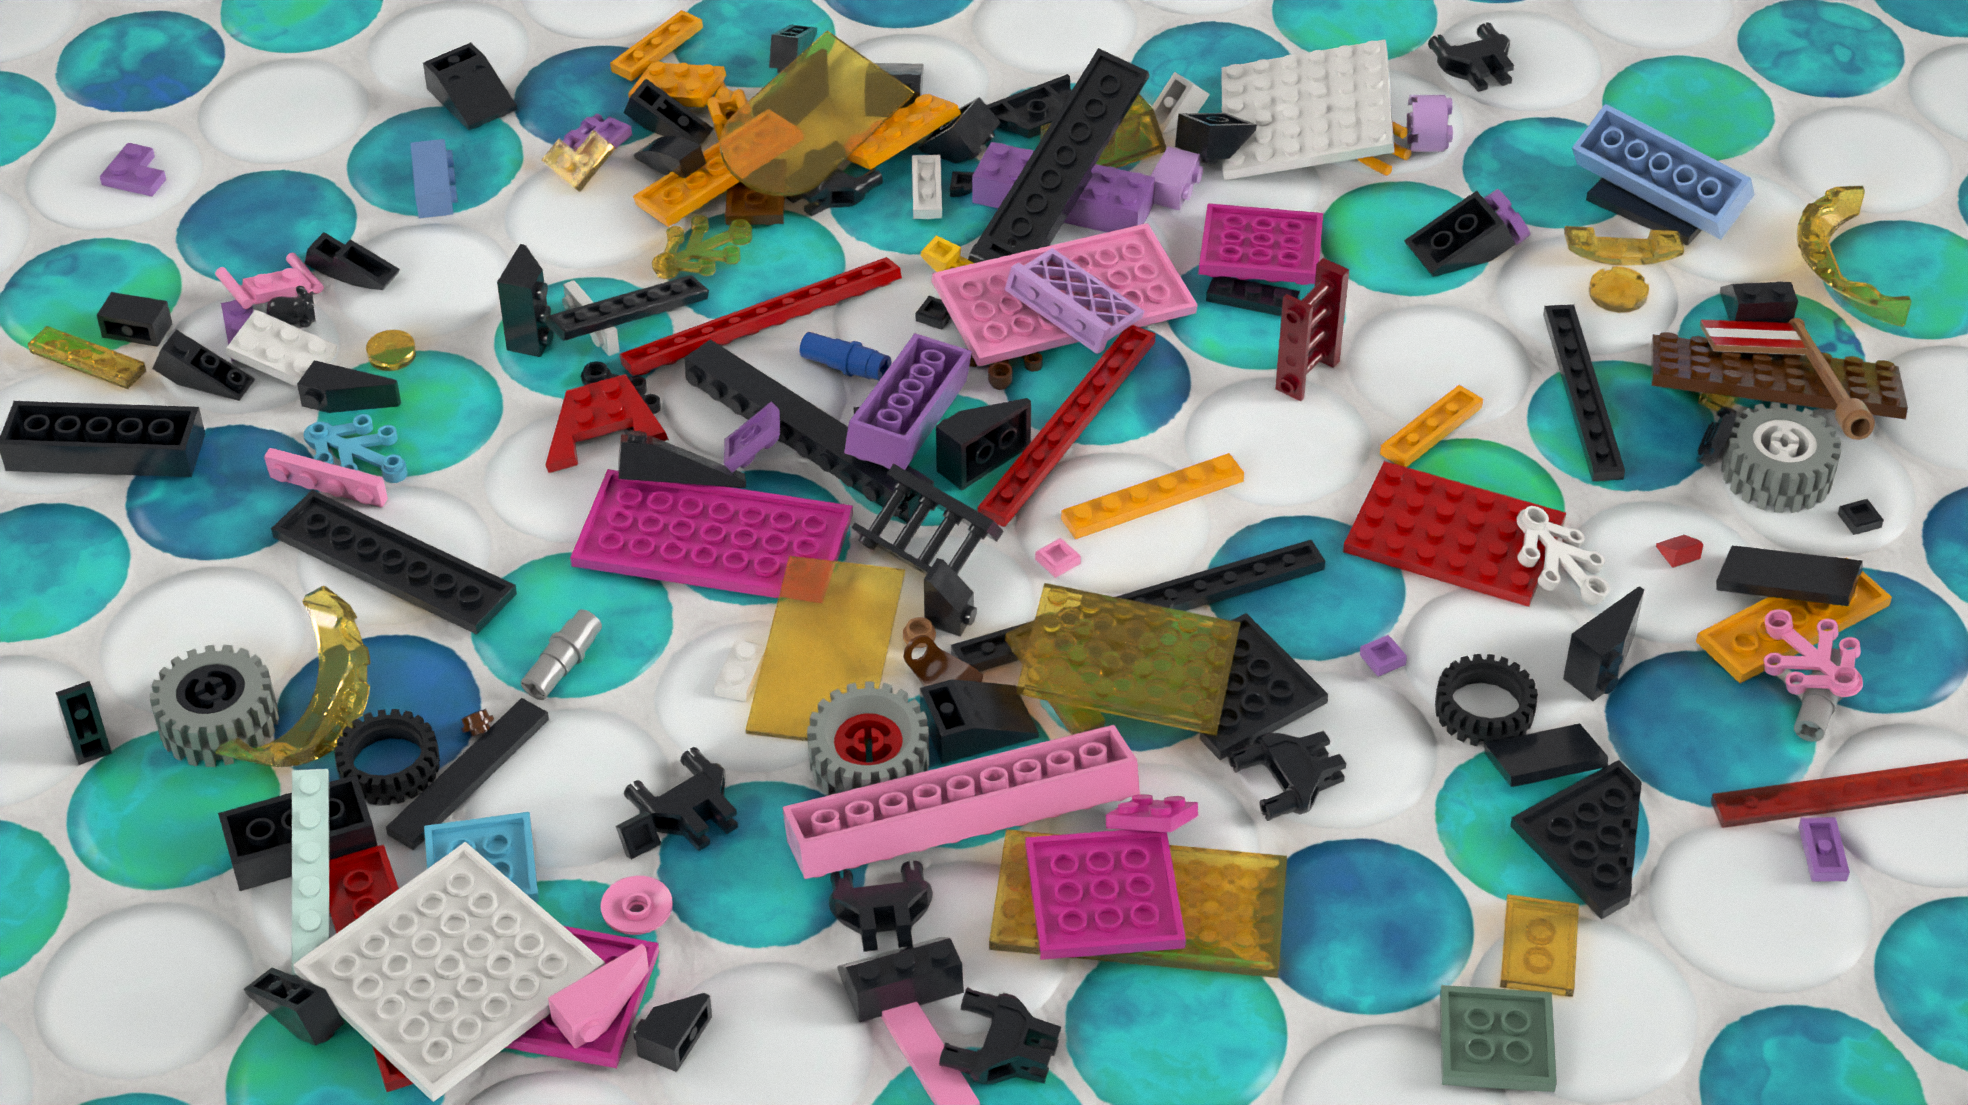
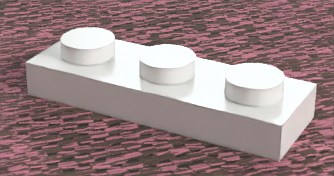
M912 155L913 219L942 218L940 155Z
M574 280L563 284L565 297L562 298L565 310L594 303ZM614 326L589 333L594 344L597 347H601L608 356L619 352L618 334Z

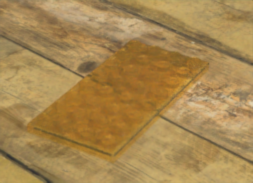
M1006 829L989 938V950L1040 955L1025 850V837L1061 834ZM1169 845L1186 937L1185 948L1070 957L1278 978L1287 856Z

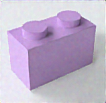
M1167 147L1150 175L1155 177L1154 204L1180 210L1184 201L1190 199L1194 184H1199L1202 178L1203 167H1200V154Z

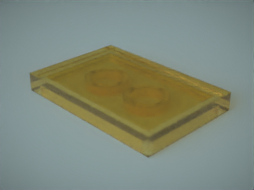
M1507 894L1499 987L1552 992L1553 995L1573 997L1579 904Z

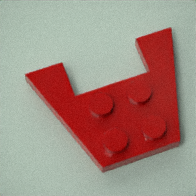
M626 374L566 390L545 464L548 473L577 466L576 442L634 427V431L645 432L647 436H653L663 441L669 440L665 430Z

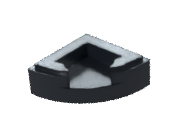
M952 172L950 197H960L972 193V176L974 172Z

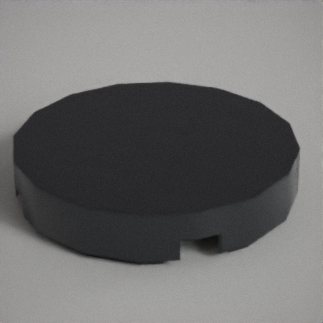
M1727 406L1721 407L1716 414L1720 417L1718 422L1712 421L1708 425L1698 447V457L1696 460L1705 466H1711L1717 459L1735 424L1737 412Z

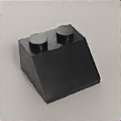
M978 97L959 108L961 113L959 116L931 132L918 148L923 153L940 155L941 159L956 164L966 158L970 161L982 151L980 146L988 143L995 136L993 131L1000 124V121L983 100Z
M1228 113L1178 114L1175 147L1200 154L1201 162L1215 164L1218 163V159H1230L1256 131L1257 124Z
M1792 282L1742 283L1720 287V294L1729 321L1788 323L1795 317L1798 299Z

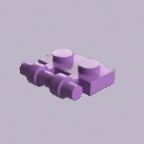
M597 113L592 117L585 118L578 129L570 130L564 136V140L559 143V146L564 152L574 148L575 155L598 164L632 136V128L630 125L610 116L603 120V117Z

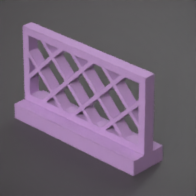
M1053 248L1024 266L1019 262L1013 265L1005 286V290L1096 354L1105 349L1108 340L1140 320L1144 314V310ZM1052 260L1061 267L1047 266V262ZM1049 275L1063 277V281L1050 280ZM1070 278H1078L1084 283L1070 282ZM1072 291L1085 292L1087 297L1073 296ZM1093 293L1101 294L1107 299L1093 298ZM1095 307L1109 308L1110 313L1096 312ZM1116 309L1125 310L1130 315L1117 314Z

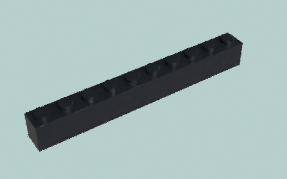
M711 339L684 357L685 377L692 386L698 387L709 394L712 399L723 403L735 414L741 415L747 420L772 401L780 410V435L778 439L780 443L791 447L800 456L817 464L823 471L831 473L848 487H852L865 495L868 500L884 507L895 490L893 488L895 482L887 475L890 469L870 461L859 460L855 456L844 453L848 426ZM908 465L905 469L934 486L933 480ZM912 493L909 497L906 496L893 516L899 517L907 523L920 504L918 502L919 497Z

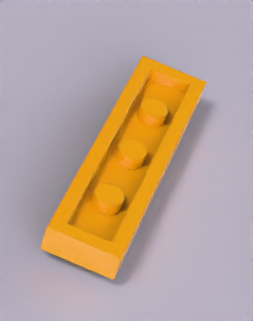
M683 10L679 11L610 62L611 72L633 81L644 73L651 62L660 61L703 28L702 19Z
M1461 385L1456 386L1385 441L1380 447V455L1395 464L1408 467L1482 408L1483 398Z

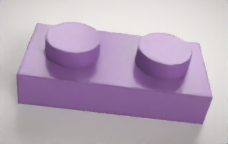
M1836 817L1801 818L1798 828L1811 881H1847L1850 871Z

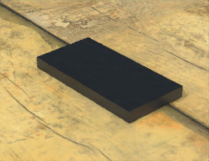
M1601 178L1587 192L1586 201L1688 246L1702 231L1604 178Z
M1732 545L1716 580V590L1849 606L1863 570V560Z

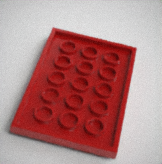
M1384 461L1344 542L1343 552L1529 607L1539 585L1538 578L1544 570L1545 546L1538 539L1537 549L1540 552V558L1533 567H1526L1518 561L1517 556L1524 546L1525 533L1517 524V516L1523 509L1529 506H1536L1547 513L1549 517L1548 522L1563 527L1566 512Z

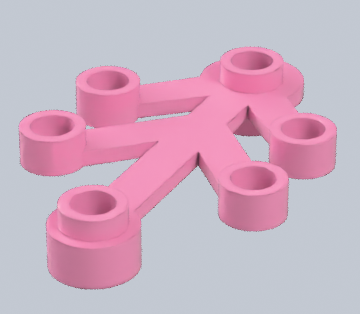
M1776 609L1770 611L1765 616V627L1768 635L1776 640L1784 639L1802 655L1782 656L1779 653L1766 655L1764 658V668L1767 674L1773 676L1780 675L1785 669L1820 670L1825 674L1804 675L1802 672L1797 671L1789 673L1785 679L1786 688L1789 693L1798 695L1804 693L1807 688L1829 689L1834 695L1839 697H1850L1860 692L1863 687V678L1857 669L1854 668L1855 659L1861 654L1859 640L1853 637L1842 639L1839 643L1840 655L1842 657L1840 666H1836L1831 661L1833 640L1839 634L1838 624L1835 620L1823 619L1817 624L1819 642L1818 649H1816L1793 629L1792 616L1788 611Z

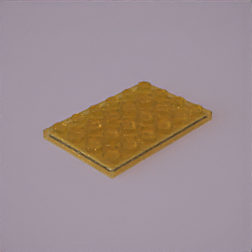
M1044 583L1016 694L1217 736L1240 623Z

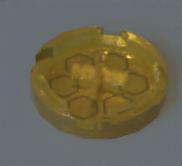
M1615 266L1607 271H1604L1605 268H1603L1591 277L1588 290L1590 298L1597 306L1607 311L1617 313L1632 312L1640 309L1647 301L1649 285L1644 282L1645 278L1640 273L1630 268Z

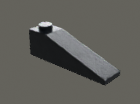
M629 431L628 435L621 434L618 456V479L746 488L745 473L737 470L732 473L725 465L653 436H647V433L642 431Z

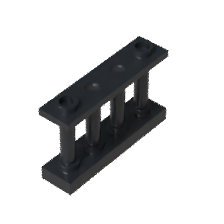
M894 463L887 475L895 482L893 486L895 490L869 530L857 523H854L851 527L860 535L858 541L867 548L874 551L876 547H879L925 575L931 569L929 564L955 525L959 526L963 522L969 526V534L949 563V566L957 575L980 539L984 540L987 536L997 542L1004 532L994 520ZM912 493L919 497L918 502L920 504L895 542L891 544L879 536L906 496L909 497ZM937 507L944 511L942 516L945 518L917 559L904 550L930 510L934 511Z

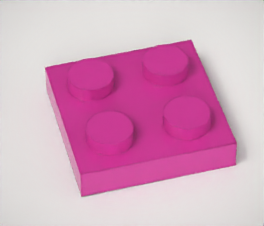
M1152 795L1132 796V800L1118 804V808L1105 815L1106 829L1173 832L1198 816V802H1186L1185 797L1170 796L1164 798V800H1153Z

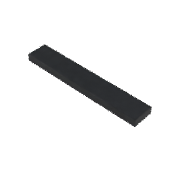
M689 275L547 316L546 325L565 341L708 299L709 290L696 278Z
M521 698L386 826L387 835L414 850L425 840L424 826L441 824L549 720L548 712Z

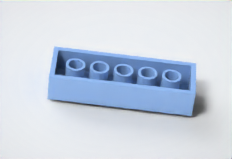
M1607 104L1602 107L1572 147L1577 165L1720 240L1755 195L1750 177Z

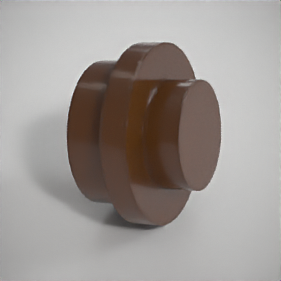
M486 708L461 718L463 723L461 730L463 733L470 731L471 736L478 735L490 728L489 722H492L494 717L493 715L489 716Z

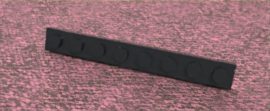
M1574 304L1544 306V320L1592 481L1623 480L1625 474L1624 465Z

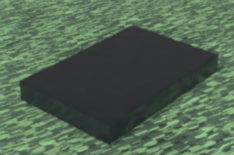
M1580 723L1484 743L1485 755L1511 787L1608 767V755Z

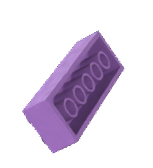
M991 142L972 176L973 203L999 208L1034 151ZM1095 164L1091 170L1092 178L1064 221L1067 224L1103 232H1111L1144 224L1154 204L1155 177Z
M914 333L849 421L844 453L855 456L859 460L883 465L888 469L894 463L905 470L966 383L972 351Z

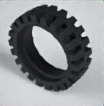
M1474 654L1472 661L1468 656L1461 657L1460 663L1456 660L1450 663L1449 668L1446 667L1442 671L1435 697V713L1439 717L1441 726H1447L1446 732L1451 736L1458 732L1457 740L1463 743L1467 738H1470V745L1478 746L1479 741L1488 743L1526 735L1534 720L1538 693L1537 689H1535L1536 684L1534 680L1529 679L1530 674L1525 669L1520 671L1519 664L1513 662L1509 666L1508 658L1502 656L1499 661H1495V655L1487 654L1486 659H1482L1481 654ZM1485 683L1496 685L1508 691L1518 701L1519 708L1505 717L1486 718L1475 716L1463 710L1454 700L1453 694L1456 690L1469 684Z
M385 709L377 710V717H373L371 712L364 715V722L357 718L352 721V728L346 726L342 731L343 736L338 737L334 752L336 767L340 779L357 774L364 798H367L369 804L376 805L378 800L381 799L383 805H390L393 798H396L397 804L405 802L404 795H408L413 799L418 796L417 788L423 792L428 787V782L433 783L435 780V772H438L440 767L438 744L431 725L428 722L424 723V719L421 716L413 717V713L406 710L401 716L399 709H392L390 715H386ZM405 739L417 744L421 749V754L415 762L397 773L371 775L358 770L354 766V760L360 752L377 741Z

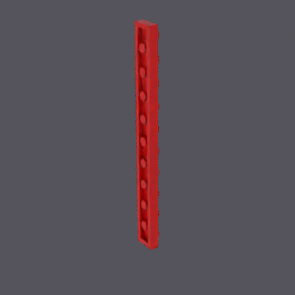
M888 257L620 353L621 365L632 376L647 374L651 369L676 363L679 359L686 357L710 339L719 345H726L731 343L733 339L744 335L756 334L761 329L772 325H781L788 319L799 315H808L813 310L824 306L836 305L840 300L851 296L863 295L870 289L888 286L892 281L902 278L901 269Z
M1131 325L1123 330L979 504L977 511L994 520L998 525L1006 527L1154 345L1156 333L1135 325Z

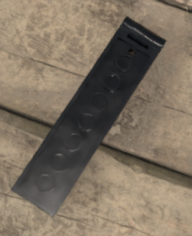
M1100 48L1097 49L980 239L972 248L968 257L969 261L978 263L1050 246L1092 178L1091 170L1150 77L1147 70Z

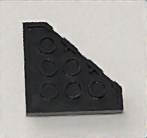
M1245 613L1220 626L1199 739L1219 760L1228 757V752L1244 748L1254 743L1258 736L1272 733L1327 704L1328 693Z
M1620 760L1513 816L1510 827L1601 920L1627 906L1630 902L1632 890V873L1642 782Z

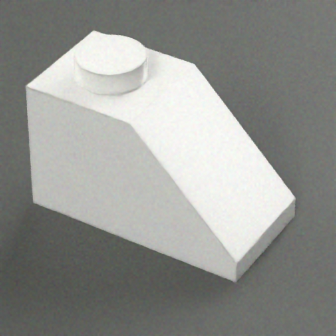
M1174 72L1144 119L1166 134L1177 128L1178 114L1198 113L1210 94L1190 80Z

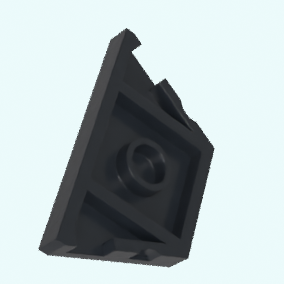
M1068 74L988 104L987 107L1000 121L997 127L1028 139L1046 132L1072 91L1070 76Z

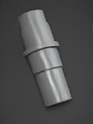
M578 610L574 617L569 619L559 632L551 635L548 646L521 680L523 689L531 697L537 700H544L562 677L566 676L575 664L583 661L584 653L602 629L600 620L587 610Z
M1832 648L1831 661L1836 666H1840L1842 659L1840 650ZM1812 670V673L1810 675L1825 674H1823L1820 670ZM1807 688L1802 697V705L1794 724L1796 735L1806 741L1814 742L1821 740L1825 735L1829 720L1836 709L1838 701L1843 697L1834 695L1829 689Z

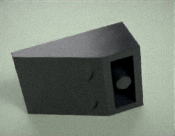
M471 42L423 62L427 90L468 130L480 127L485 123L517 110L516 103L486 56Z
M951 679L920 688V713L925 712L928 733L942 763L1039 738L1038 730L1016 685Z

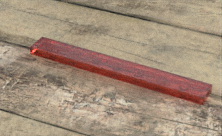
M1968 758L1714 793L1710 802L1721 827L1725 828L1968 794Z

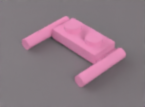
M289 253L286 257V261L292 268L244 278L242 285H239L224 267L218 268L215 272L218 279L244 309H249L253 304L269 302L272 298L278 296H298L296 292L297 286H303L308 293L313 291L315 294L321 293L324 288L322 283L296 253Z

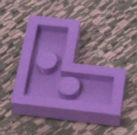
M127 143L100 175V180L103 186L153 197L166 181L164 170L147 167L155 158L153 148Z

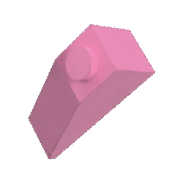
M640 944L548 997L552 1021L575 1049L586 1042L596 1040L602 1033L608 1030L648 973L649 967L645 946Z

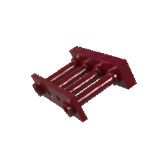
M1322 258L1316 264L1314 288L1302 300L1288 294L1283 297L1276 390L1302 401L1305 395L1306 375L1319 362L1332 368L1340 362L1350 269Z

